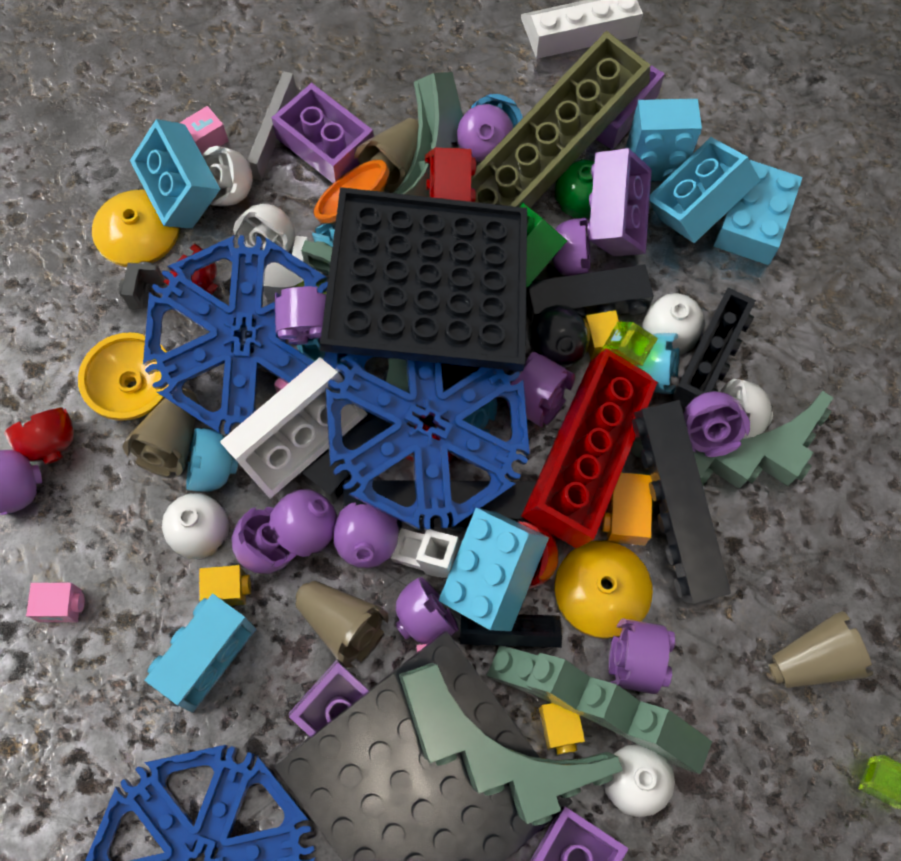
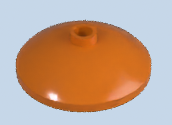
M383 160L368 161L340 177L323 193L314 208L316 219L320 223L336 224L340 187L383 192L389 179L390 171L387 164Z

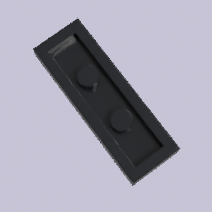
M461 614L460 644L562 648L563 636L560 616L518 614L512 631L489 630Z

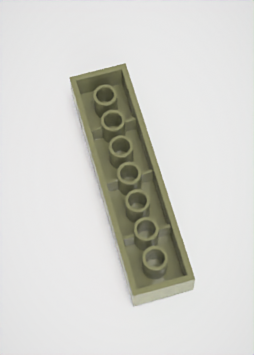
M606 30L476 167L475 175L471 176V188H475L476 192L475 202L520 207L524 203L531 208L645 88L650 81L651 65Z

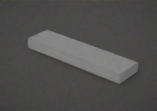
M285 71L282 73L247 159L252 170L253 179L262 181L278 140L276 139L271 117L296 95L297 90L293 73Z

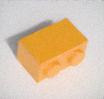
M621 472L608 504V513L605 512L602 519V532H607V541L645 546L650 540L652 497L649 483L652 482L651 475Z

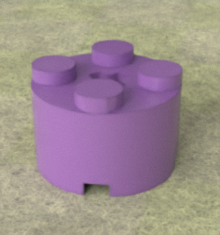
M311 286L286 288L281 290V295L276 292L275 325L278 338L289 339V344L293 345L307 344L308 339L319 338L320 341L326 294L319 293L317 287Z
M533 352L528 357L525 368L519 377L510 384L515 385L523 380L526 417L538 426L543 427V423L549 424L566 402V399L563 398L565 389L571 391L575 375L547 357Z
M622 618L616 627L622 628L620 637L613 636L610 647L609 674L615 675L616 680L610 682L617 684L623 689L650 694L658 693L661 687H669L672 679V668L668 666L669 652H672L674 649L675 633L667 631L663 625Z

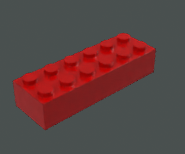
M607 348L597 355L586 369L521 517L546 529L550 534L575 548H579L594 540L636 437L632 425V420L635 418L634 412L648 408L658 382L647 372Z

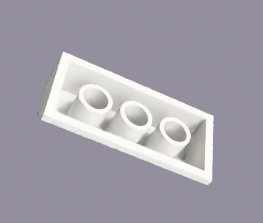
M584 0L521 14V20L535 57L539 59L591 47L606 30L619 41L637 37L643 13L637 0Z
M320 357L220 441L270 499L329 448L325 390L327 388L331 392L340 393V391L330 389L328 382L330 379L338 383L344 380L333 367ZM351 404L342 408V436L368 415L365 410Z

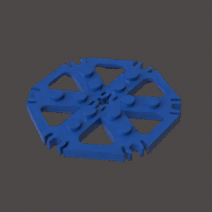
M234 235L167 266L169 270L174 271L178 275L174 277L169 271H163L162 275L169 280V285L166 288H160L158 285L153 284V289L162 298L156 297L149 292L143 365L147 366L145 371L148 375L154 372H161V379L153 383V387L157 390L166 387L167 384L169 385L157 393L220 434L223 421H225L224 432L228 435L231 433V428L234 424H241L256 411L258 364L289 384L314 362L278 338L275 325V302L262 307L265 269L270 263H279L302 278L305 283L304 287H317L318 292L321 294L327 291L328 282H324L327 281V277L267 238L263 251V243L260 236L256 237V245L252 248L245 246L244 235H240L238 238L239 248H235L236 237ZM221 259L231 261L232 273L229 306L192 282L193 273ZM170 310L179 312L209 332L169 352H164L160 346L163 315ZM244 320H246L245 326L247 331L253 335L252 338H246L242 351L240 339L235 337V334L241 333L244 327ZM254 320H256V326H255V327H253V321H254ZM252 345H254V353H251ZM325 352L323 360L336 369L338 353ZM224 364L222 403L218 411H208L184 395L182 388L185 382Z
M348 354L343 357L340 362L350 366L351 370L343 364H337L335 370L342 373L345 380L338 383L330 379L328 386L334 391H340V393L331 392L327 388L325 390L330 467L336 462H344V464H340L333 471L335 476L343 471L351 475V480L343 485L344 490H350L356 483L360 485L356 491L349 493L350 496L418 530L420 529V515L423 516L422 526L424 530L430 529V519L432 516L439 517L441 528L446 529L449 525L448 513L452 520L451 527L474 513L475 508L483 507L516 484L510 482L504 475L512 480L520 478L521 475L512 470V462L516 461L524 465L528 459L522 454H516V451L522 452L526 456L530 455L524 383L521 380L518 384H510L519 377V371L512 375H507L503 369L480 367V369L443 392L441 363L406 360L408 392L365 371V363L372 356ZM495 398H505L510 405L512 436L509 441L505 442L463 421V419ZM346 405H355L393 425L357 449L349 450L342 442L341 410ZM430 414L434 417L433 423L438 428L430 427L428 431L422 429L423 422L419 418H426ZM407 423L415 426L416 428L414 429L413 427L407 425ZM431 435H433V436L439 438L440 440L438 441V440L432 438ZM448 452L486 471L490 476V483L485 489L461 504L455 503L451 499ZM413 453L416 501L412 506L404 507L377 494L373 490L372 482L374 478Z
M222 745L144 762L149 766L152 776H150L147 769L138 766L135 770L141 777L140 783L133 787L127 779H123L120 782L123 790L129 793L127 797L122 793L120 787H115L85 861H112L109 857L110 846L122 817L130 811L135 812L165 853L129 861H191L192 858H199L201 853L205 855L204 861H315L316 857L310 860H302L301 855L313 853L316 851V846L306 848L301 845V836L304 833L312 832L313 827L302 826L297 829L296 825L302 821H310V819L263 760L257 756L256 763L252 770H250L249 767L254 761L253 753L248 752L244 762L238 764L234 758L237 748L231 746L227 750L226 760H223L224 751L228 746ZM208 765L213 769L214 775L194 824L170 793L166 782L169 775L173 772ZM256 783L262 784L284 812L283 823L276 828L230 838L248 788ZM216 848H219L216 857L213 858Z

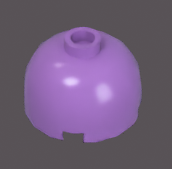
M490 104L477 105L468 110L460 119L457 129L458 144L460 148L472 149V157L476 158L477 163H481L513 129V123L508 114L501 108Z
M587 218L567 220L555 228L567 240L552 258L555 269L564 276L589 273L590 241L589 237L586 236Z
M717 391L703 393L695 397L687 405L683 414L693 451L704 452L707 457L723 456L738 449L742 445L740 440L744 437L745 433L748 436L750 432V420L740 402L727 393Z
M10 449L0 450V515H5L28 506L36 496V484L42 483L38 464L31 466L27 457Z
M310 489L295 490L287 494L276 504L270 513L269 525L271 530L275 528L276 533L279 535L276 540L283 548L290 553L306 557L312 553H320L333 538L337 514L330 501L319 492Z
M355 502L347 505L339 512L334 525L333 540L338 554L348 564L358 568H372L381 565L392 556L398 544L399 528L397 519L368 504L356 505Z
M257 507L251 508L235 526L232 534L233 553L237 561L244 568L254 573L270 574L280 571L296 554L290 553L283 548L276 540L279 535L276 533L275 528L272 530L270 528V513L274 508L266 507L264 510H255Z
M423 577L413 580L401 591L396 601V614L399 621L395 625L405 639L412 637L418 643L429 644L444 631H447L452 636L459 630V627L449 608L445 610L442 603L438 601L440 595Z

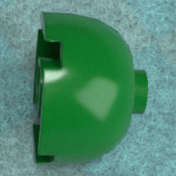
M587 159L574 161L556 180L554 198L561 205V210L565 214L574 218H590L589 196L593 190L591 168L595 161Z

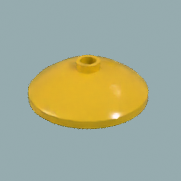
M130 190L110 198L100 207L92 224V238L98 251L108 261L123 267H127L128 263H154L160 260L173 248L180 231L178 227L163 226L145 190Z
M128 332L112 335L97 343L84 357L78 373L79 391L86 404L100 416L120 421L136 419L150 413L164 399L157 392L164 390L169 384L162 389L156 390L152 384L161 379V372H154L148 375L145 371L147 366L143 365L144 334ZM160 344L161 349L164 352H167L165 348ZM136 381L135 386L128 388L130 382Z
M593 541L575 548L564 558L556 573L554 593L561 614L572 627L591 637L609 639L613 638V636L620 637L622 628L616 627L622 618L643 621L651 606L653 587L646 566L634 552L614 542ZM601 580H609L612 583V588L604 589L601 585Z

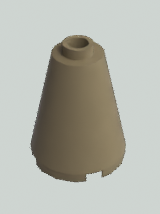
M413 118L405 119L363 142L357 147L354 154V159L358 158L360 165L372 160H383L387 164L390 172L385 189L390 190L388 193L395 192L404 181L411 167L417 146L419 126L418 121Z
M182 388L186 397L200 405L194 392L187 388ZM164 398L126 437L122 446L124 453L129 456L131 452L137 457L135 463L151 473L169 477L171 472H176V476H179L186 465L196 418Z
M318 581L303 584L295 596L296 608L339 663L347 668L354 667L350 663L353 660L357 659L362 662L367 658L384 634V631L380 629L382 621L384 620L388 623V612L382 607Z
M844 611L835 613L772 655L773 663L769 664L768 667L775 683L779 684L782 682L785 688L865 679L872 676L873 671L866 669V667L872 665L871 659L857 628L849 630L844 622L850 619Z

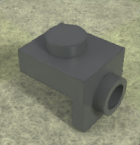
M150 262L128 263L125 278L121 279L119 284V294L123 297L129 308L141 309L147 283L163 285L164 277L157 265Z

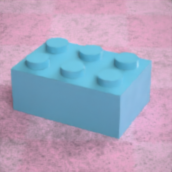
M698 99L638 100L626 148L633 151L652 169L651 181H665L693 154L702 130Z
M156 119L133 154L130 162L163 226L193 229L221 189L186 125Z
M710 137L650 194L649 204L660 221L695 243L758 184L760 179L746 155Z
M750 160L760 182L724 215L713 247L769 265L780 247L803 177Z
M475 508L438 601L489 630L512 631L549 537L497 512Z
M213 593L208 599L204 598L198 603L193 611V619L186 627L183 626L176 631L170 641L171 647L164 656H158L151 663L147 671L149 675L144 680L174 704L190 712L196 710L256 631V628L246 617Z

